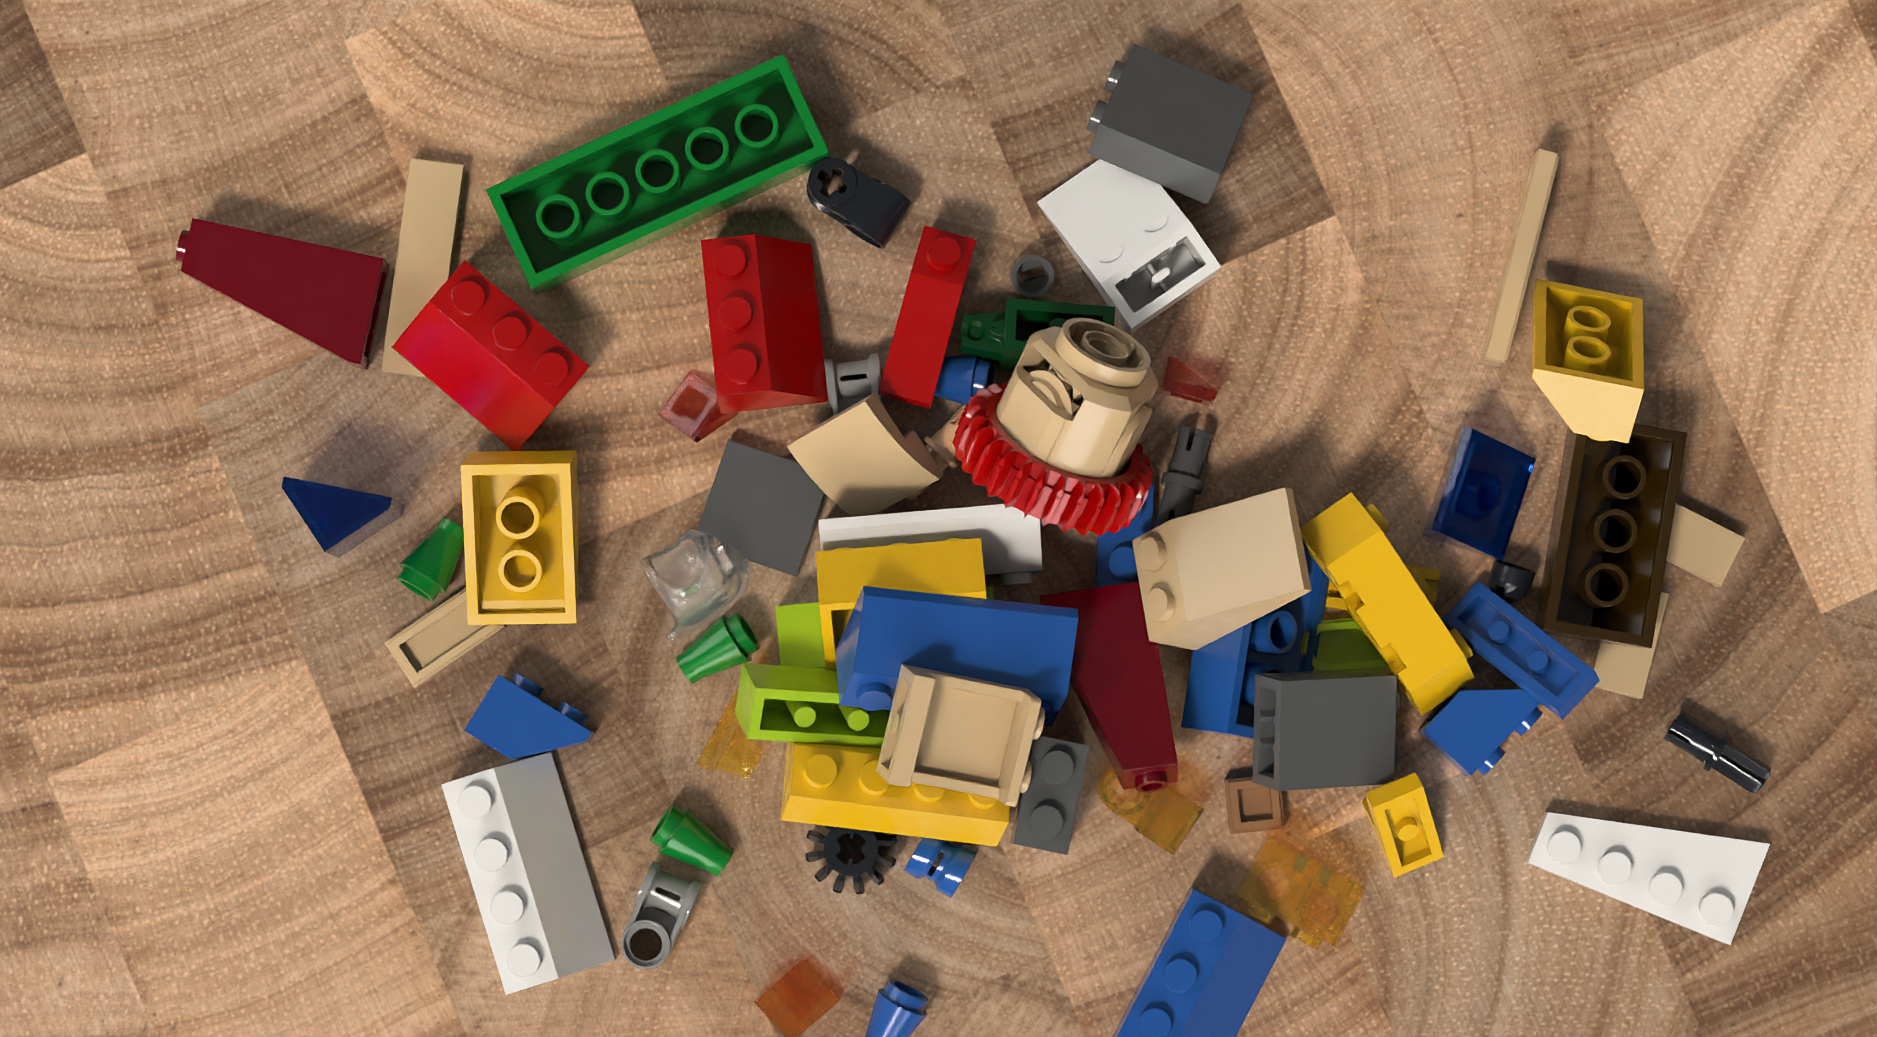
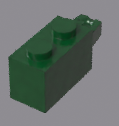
M1007 298L1003 312L963 315L960 328V352L999 361L998 371L1013 372L1029 337L1033 333L1053 326L1062 328L1063 324L1072 318H1089L1114 326L1115 307Z

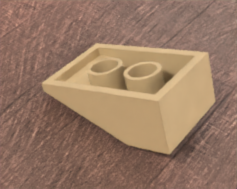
M1284 487L1175 518L1132 540L1150 642L1198 650L1312 591L1293 489Z

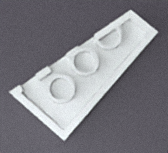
M1545 812L1525 863L1724 944L1731 945L1770 844Z

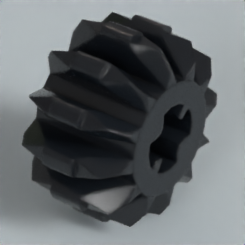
M825 826L830 830L827 836L814 830L808 831L807 839L813 842L824 843V850L806 853V861L815 862L823 858L826 859L828 865L818 870L815 878L821 882L833 870L839 873L833 884V891L836 893L843 891L846 876H853L855 893L858 895L865 892V885L861 874L867 872L872 881L877 885H881L884 882L882 874L873 867L875 861L889 867L895 865L896 859L894 857L878 853L879 847L892 846L897 843L895 835H888L877 839L873 831ZM845 833H850L851 839L857 833L866 842L861 848L865 857L857 864H853L852 858L849 859L848 864L844 863L837 856L842 849L838 839Z

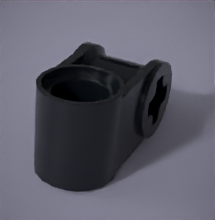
M826 158L817 162L811 169L806 185L809 201L817 210L838 221L854 235L879 249H885L912 205V202L893 187L878 179L871 178L846 161L838 158ZM833 174L838 175L842 178L840 188L844 193L841 194L834 191L830 197L824 196L821 193L823 183L818 179L821 177L829 180Z

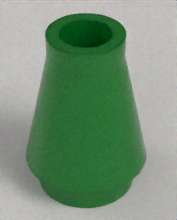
M442 518L437 527L399 564L402 571L398 575L397 580L413 593L431 602H434L439 592L445 594L464 545V529L451 520Z
M736 612L730 617L722 615L691 646L677 655L676 661L688 681L694 684L707 676L752 661L751 654L760 649V644L748 622L739 612Z
M672 804L663 814L650 837V841L659 846L658 853L704 869L716 877L723 871L734 852V849L725 844L688 806L682 810Z

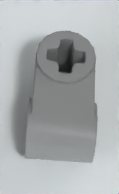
M878 353L870 354L868 360L835 363L832 358L824 359L829 405L833 408V416L875 393L880 402L884 401L883 396L878 395L881 383Z
M652 862L634 903L635 908L622 936V953L630 964L637 968L649 970L658 968L666 962L682 927H685L703 882L695 879L692 883H689L661 871V864ZM661 888L678 895L680 900L676 901L657 892V889ZM644 929L656 931L662 940L661 952L657 957L648 961L637 958L631 946L632 939L636 933Z

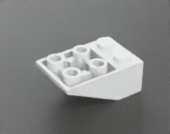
M1101 159L1037 202L1106 304L1115 307V316L1129 335L1215 277L1221 269V265L1191 222L1160 184Z

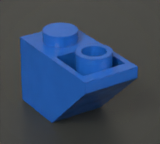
M518 672L514 674L511 680L502 675L497 676L464 729L465 732L512 760L588 743L595 735V732L585 727L590 718L589 716L563 700L557 709L539 698L544 688Z
M1524 689L1463 690L1451 695L1424 723L1418 732L1464 776H1471L1476 770L1485 775L1506 753L1500 747L1505 739L1514 730L1522 736L1534 725L1543 712L1537 707L1540 702Z

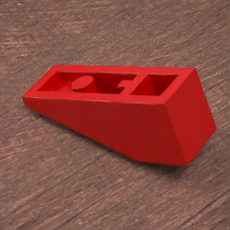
M924 225L878 395L928 409L931 408L970 271L976 239Z

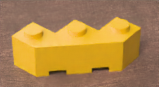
M1350 492L1300 527L1302 540L1309 554L1339 591L1351 617L1381 654L1390 674L1397 675V685L1421 716L1475 679L1467 662V659L1473 656L1470 647L1455 628L1450 632L1426 598L1432 593L1429 585L1414 566L1410 569L1406 568L1385 536L1386 533L1391 531L1389 525L1373 504L1364 508L1353 493Z

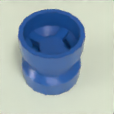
M922 838L904 871L917 879L923 877L935 882L936 890L951 898L978 851L965 843L956 845L947 840ZM940 852L944 853V856L942 857L938 866H933V863L936 860L938 854Z

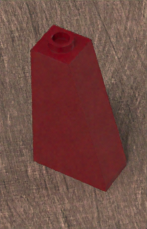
M192 218L189 231L182 230L176 249V261L182 262L181 272L350 365L367 370L390 265L384 258Z
M1139 581L1039 595L1040 605L1078 609V625L1070 683L1123 790L1136 788V791L1140 793H1152L1167 788L1168 783L1178 782V761L1158 643L1149 641Z

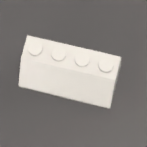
M1005 504L818 520L821 551L834 550L840 547L888 546L898 542L912 544L944 541L949 538H981L985 578L999 577L1000 586L1031 584V574L1041 573L1043 570L1040 519L1030 515L1024 518V512L1013 506L1005 508Z
M552 752L491 768L441 784L505 994H511L616 960Z

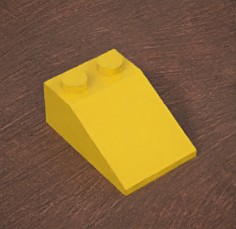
M577 450L468 452L461 464L468 625L577 623L579 547Z

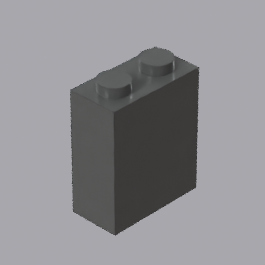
M1134 44L1126 64L1116 60L1104 87L1105 91L1112 93L1109 103L1098 100L1086 130L1095 133L1088 154L1208 205L1254 94Z
M1371 668L1255 674L1252 782L1277 791L1382 785L1394 781L1395 766L1399 758V749L1395 740L1396 713L1400 706L1397 675Z
M1045 736L1032 740L1028 760L1032 765L1031 779L1027 791L1020 793L1010 843L1068 855L1089 745Z

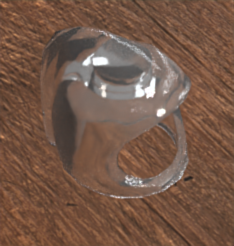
M689 529L668 548L645 556L640 560L643 572L668 606L675 620V626L666 635V638L671 643L718 619L735 605L749 587L751 568L748 561L728 543L704 531Z

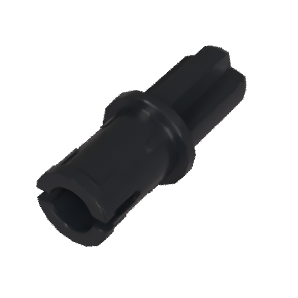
M1684 710L1680 711L1677 719L1673 721L1663 738L1704 763L1703 769L1707 772L1713 768L1751 793H1756L1763 787L1771 772L1767 764L1730 742V734L1727 732L1723 736L1688 715Z

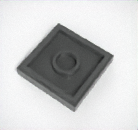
M728 439L693 542L797 577L825 493L809 477L798 462Z

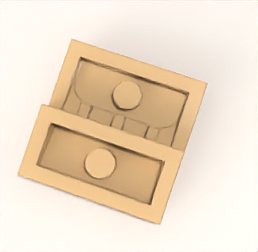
M875 393L797 436L787 445V448L818 487L852 517L875 515L939 480L944 475L914 430L902 435Z

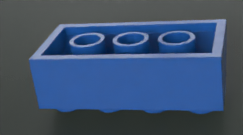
M1304 542L1303 546L1312 591L1198 650H1193L1181 727L1253 739L1255 674L1314 671L1312 666L1313 654L1317 659L1320 633L1316 636L1317 627L1323 620L1329 579L1311 557ZM1307 630V634L1309 632L1306 656L1303 653L1302 657L1301 640Z
M863 586L835 651L839 705L861 707L870 711L880 709L891 710L901 665L905 664L1029 689L1041 699V707L1045 711L1044 726H1052L1068 694L1078 625V609Z
M1189 888L1112 1037H1236L1286 938L1201 892Z

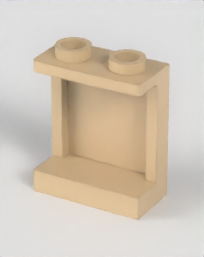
M902 664L876 772L888 784L910 788L911 782L992 797L998 799L1004 805L1016 807L1019 794L1027 791L1031 779L1032 765L1028 760L1032 740H1037L1040 737L1044 726L1045 711L1041 707V699L1026 688Z

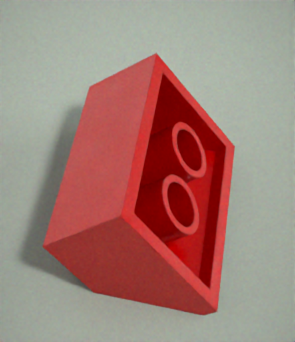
M757 234L701 240L716 395L720 413L829 402L811 244Z
M466 260L460 264L391 347L512 451H518L590 367Z

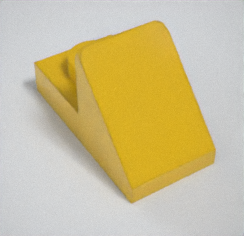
M1416 772L1365 793L1366 798L1362 800L1364 810L1394 878L1444 857L1426 794Z

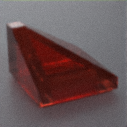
M1168 357L1159 391L1168 396L1206 406L1212 404L1216 398L1217 391L1179 359Z
M688 372L658 413V416L698 443L736 417L739 412L721 414L716 390L691 372Z

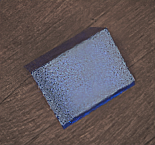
M1463 427L1454 435L1422 535L1503 561L1536 459L1473 428Z
M283 477L282 489L324 552L337 558L342 557L403 516L405 505L392 497Z

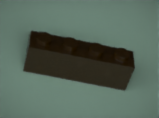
M1634 423L1629 442L1624 443L1613 440L1597 441L1589 438L1587 435L1573 433L1568 426L1535 625L1545 633L1590 642L1652 648L1685 451L1686 432Z

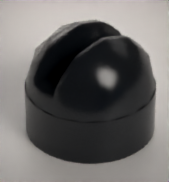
M1494 560L1489 575L1490 590L1501 599L1505 597V601L1508 603L1518 602L1527 596L1532 587L1536 572L1516 564Z

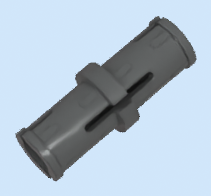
M1178 427V436L1169 472H1163L1160 482L1165 488L1153 529L1173 518L1191 514L1196 494H1202L1204 486L1200 476L1209 441L1212 438L1210 433L1196 429L1194 434L1191 432V427Z

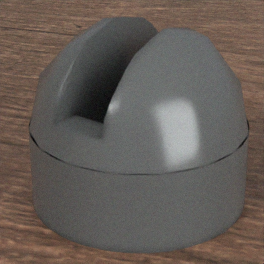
M1034 253L1024 254L1013 263L1010 270V280L1018 293L1028 298H1037L1045 295L1051 289L1054 282V270L1052 265L1043 256ZM1039 266L1043 267L1045 274L1019 282L1018 273Z

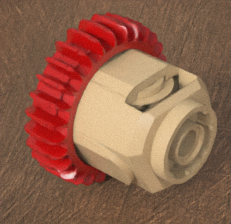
M1072 318L1067 320L1062 328L1053 326L1033 333L1025 345L1009 382H1005L1001 386L991 384L987 389H979L975 396L971 397L968 405L965 406L952 442L956 449L955 456L957 460L962 461L961 467L963 471L973 474L972 481L975 485L987 487L988 497L998 496L1005 501V508L1013 506L1024 512V518L1028 515L1041 520L1043 527L1048 523L1058 525L1063 532L1070 528H1075L1081 535H1086L1091 530L1098 536L1104 535L1107 531L1116 533L1121 528L1129 527L1149 494L1148 490L1152 484L1151 479L1153 476V471L1150 467L1151 461L1147 455L1143 454L1141 444H1138L1152 414V408L1148 406L1159 385L1150 367L1151 359L1148 352L1136 339L1126 332L1110 324L1089 318Z

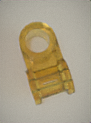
M1112 767L1108 768L1101 775L1098 782V795L1101 802L1109 810L1135 826L1134 829L1167 852L1175 855L1204 812V809L1169 786L1161 791L1152 793L1137 792L1132 801L1123 798L1116 804L1113 801L1116 791L1110 785L1117 776Z

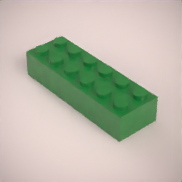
M784 54L496 184L486 189V192L529 286L537 296L809 172L817 162L830 158L788 62Z

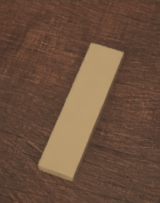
M1539 149L1532 156L1479 363L1499 367L1508 360L1560 158L1558 153Z
M410 158L381 371L383 373L426 378L391 347L451 276L466 168L462 164Z

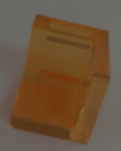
M803 959L754 1003L784 1037H799L838 1003L841 997L807 959Z

